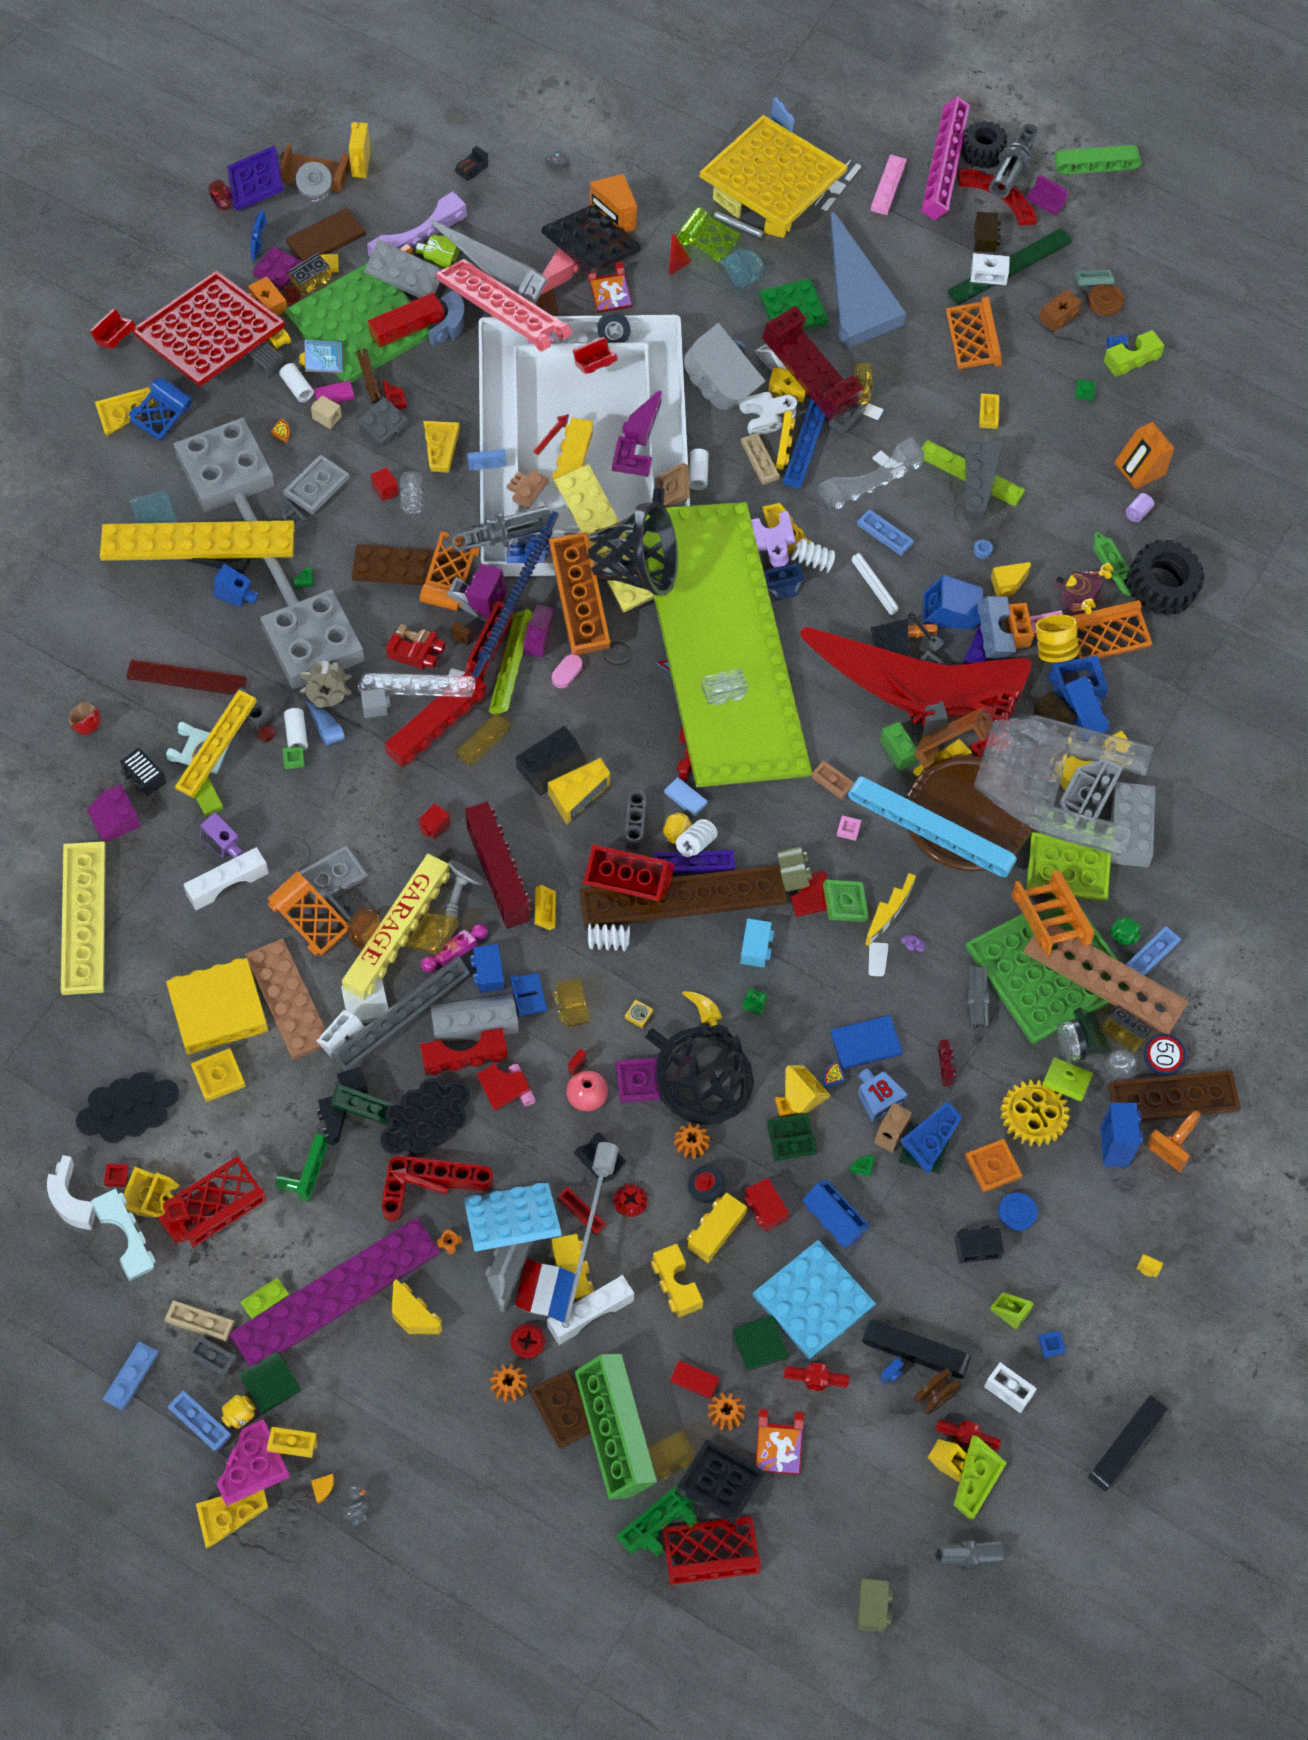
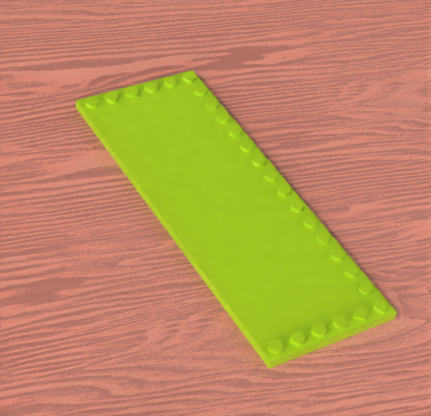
M747 502L666 508L676 533L678 571L673 589L666 596H656L654 594L653 596L696 787L810 777L812 770ZM647 531L643 537V544L649 548L653 547L661 540L659 533ZM661 548L657 553L664 557L663 549ZM652 557L646 560L649 573L664 569V564ZM662 574L654 577L660 581Z

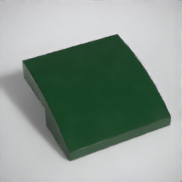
M809 1113L766 1120L775 1161L817 1155Z
M278 1351L238 1374L262 1414L301 1391Z

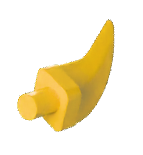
M682 992L685 997L698 1007L702 1024H709L710 1027L717 1025V1021L722 1016L712 1000L699 993Z

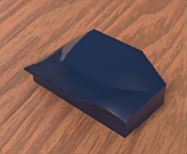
M799 563L763 570L767 588L777 600L798 595L799 587L804 581Z

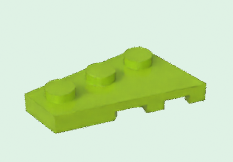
M972 1436L954 1501V1506L968 1519L975 1518L1007 1464L978 1436Z

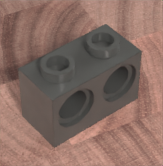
M240 687L239 690L255 697L257 700L243 723L249 730H255L260 733L274 717L273 708ZM235 693V694L232 696V698L226 703L227 707H228V705L230 704V702L232 701V699L234 698V696L236 695V693Z

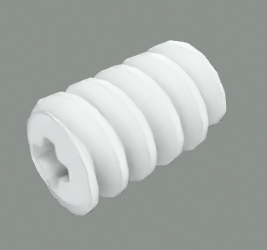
M802 539L795 546L792 560L794 561L798 556L799 563L806 559V566L813 562L812 568L815 569L817 565H820L819 571L822 572L826 567V573H828L835 559V551L830 550L828 552V548L823 547L821 549V545L817 544L814 546V543L811 541L807 544V540Z
M701 819L696 821L695 824L677 838L676 846L678 851L685 857L697 855L715 840L717 829L708 820Z
M589 923L588 944L590 949H593L594 945L597 944L598 950H601L603 944H605L606 950H609L611 945H613L614 950L617 951L621 945L622 950L626 951L629 946L630 926L624 931L623 925H620L618 931H616L615 925H612L611 929L608 930L607 925L604 924L602 930H600L598 924H595L594 929H591Z

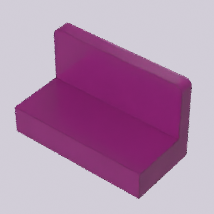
M1038 175L1036 184L1027 194L1026 199L1056 216L1066 205L1068 190L1044 176Z

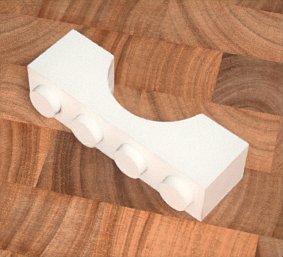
M256 847L183 885L195 910H198L214 902L216 896L229 885L240 881L251 883L269 873L266 862Z
M622 1275L574 1303L568 1328H564L561 1322L550 1317L547 1319L548 1329L558 1345L576 1336L583 1327L595 1318L608 1312H616L634 1301V1292Z

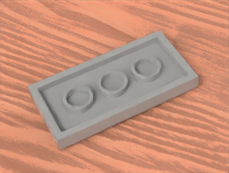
M378 239L364 273L421 298L430 293L435 294L440 283L436 279V273L443 269Z

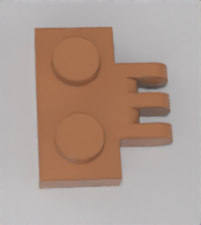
M534 470L528 476L516 472L510 480L511 483H508L506 488L515 493L512 497L513 502L529 509L549 483V478Z

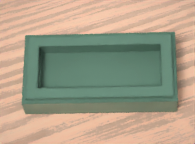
M1111 270L1075 272V280L1078 286L1114 284V276Z

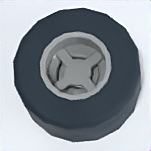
M617 311L604 314L597 324L599 338L605 337L607 343H625L630 335L628 319Z

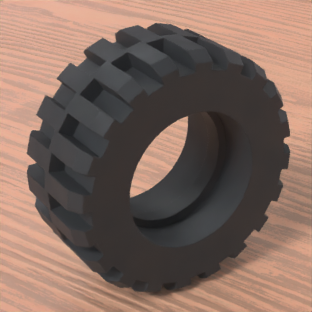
M1155 540L1154 543L1150 542L1145 547H1142L1129 566L1126 576L1128 579L1127 587L1131 588L1129 591L1131 596H1135V601L1140 600L1145 610H1152L1154 614L1158 615L1160 613H1163L1165 616H1169L1172 613L1176 615L1189 608L1202 589L1203 580L1205 579V574L1202 571L1203 566L1201 562H1198L1199 558L1197 555H1193L1191 553L1192 550L1189 547H1183L1182 543H1173V540H1165V542L1163 540ZM1162 568L1171 572L1178 580L1179 587H1168L1161 584L1154 577L1151 569Z

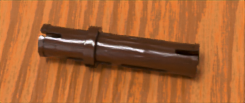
M363 348L362 353L361 349L356 351V355L366 382L365 388L369 391L372 404H376V397L378 401L382 399L378 387L380 384L375 377L367 349Z

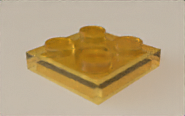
M427 912L406 942V946L411 950L439 955L460 923L456 918Z

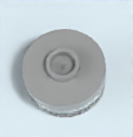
M309 162L301 166L296 174L298 192L302 197L310 201H320L326 198L332 189V177L329 169L318 162Z

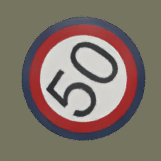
M1158 1034L1146 1043L1144 1059L1152 1071L1161 1075H1170L1179 1071L1184 1065L1186 1051L1181 1041L1176 1037L1168 1034Z

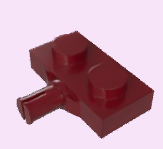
M948 1039L940 1040L937 1049L942 1085L946 1087L951 1086L953 1079L956 1078V1068L951 1063V1059L954 1057L953 1047H949Z

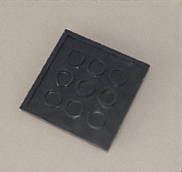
M592 205L543 226L541 230L542 234L589 274L639 252L642 246L622 228L614 225L609 217L600 213L597 207Z

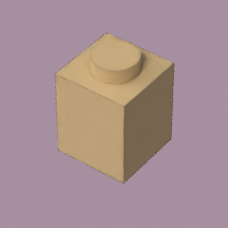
M321 396L311 406L313 420L329 429L342 417L340 405L324 396Z

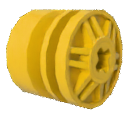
M1051 615L1038 620L1036 623V633L1039 640L1037 642L1038 655L1041 660L1054 663L1065 662L1079 654L1075 618L1068 615Z

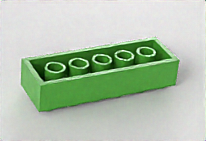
M601 1354L576 1370L575 1376L609 1500L628 1499L655 1484L657 1480L622 1354Z

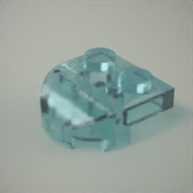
M739 249L720 260L737 290L751 281H754L756 284L762 277L764 263L751 250Z

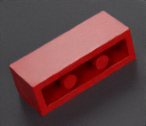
M214 1181L210 1182L209 1187L218 1188ZM205 1190L197 1191L191 1195V1199L202 1200ZM208 1191L206 1201L217 1203L220 1193ZM223 1195L221 1204L229 1205L228 1200ZM189 1203L188 1213L199 1215L201 1205ZM205 1205L202 1216H212L215 1214L216 1207ZM166 1214L159 1217L161 1226L175 1245L188 1240L178 1224L169 1226ZM190 1218V1220L185 1221L184 1226L189 1231L196 1226L198 1219Z

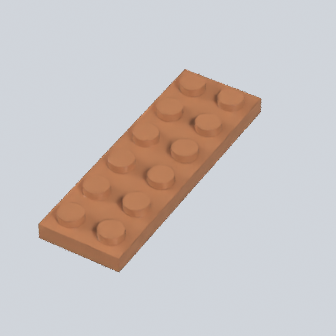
M283 938L246 953L245 958L248 959L250 969L292 1060L294 1061L322 1049L317 1040L326 1029Z

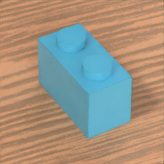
M747 919L740 964L765 968V961H770L771 949L768 948V943H773L775 931L771 930L772 922Z

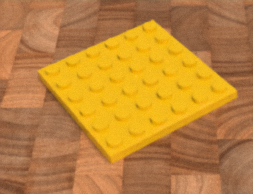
M762 115L700 171L699 177L785 230L847 172L848 166Z

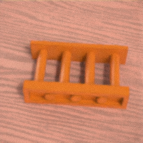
M1060 870L1052 872L1049 884L1024 890L1019 881L1015 882L1012 899L1015 903L1017 902L1037 939L1039 948L1043 949L1046 956L1050 955L1053 944L1074 938L1080 939L1083 946L1091 945L1094 930ZM1051 892L1054 893L1057 899L1032 905L1028 897ZM1057 907L1062 908L1065 915L1042 921L1037 912ZM1068 922L1074 930L1049 936L1045 928Z

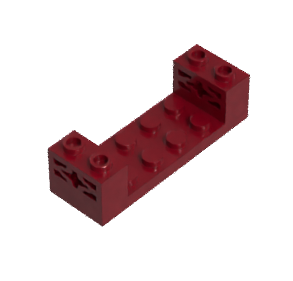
M795 305L766 324L762 339L826 417L832 420L858 403L864 387L854 375L849 376L845 380L839 375L803 331L807 318Z

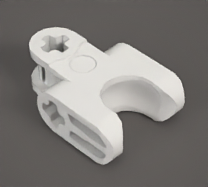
M764 392L748 396L738 405L744 414L755 413L760 415L759 418L749 422L747 429L750 435L755 433L762 435L778 431L782 428L785 410L793 411L792 418H795L797 400L791 395L773 398L770 392Z

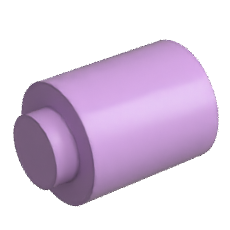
M1140 493L1126 509L1128 519L1133 522H1140L1154 507L1153 499L1145 493Z

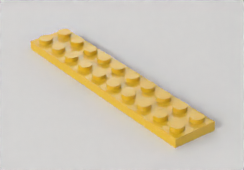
M294 521L102 524L101 561L293 557L295 524Z

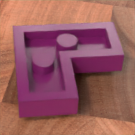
M619 436L611 471L649 477L652 457L635 455L637 439Z

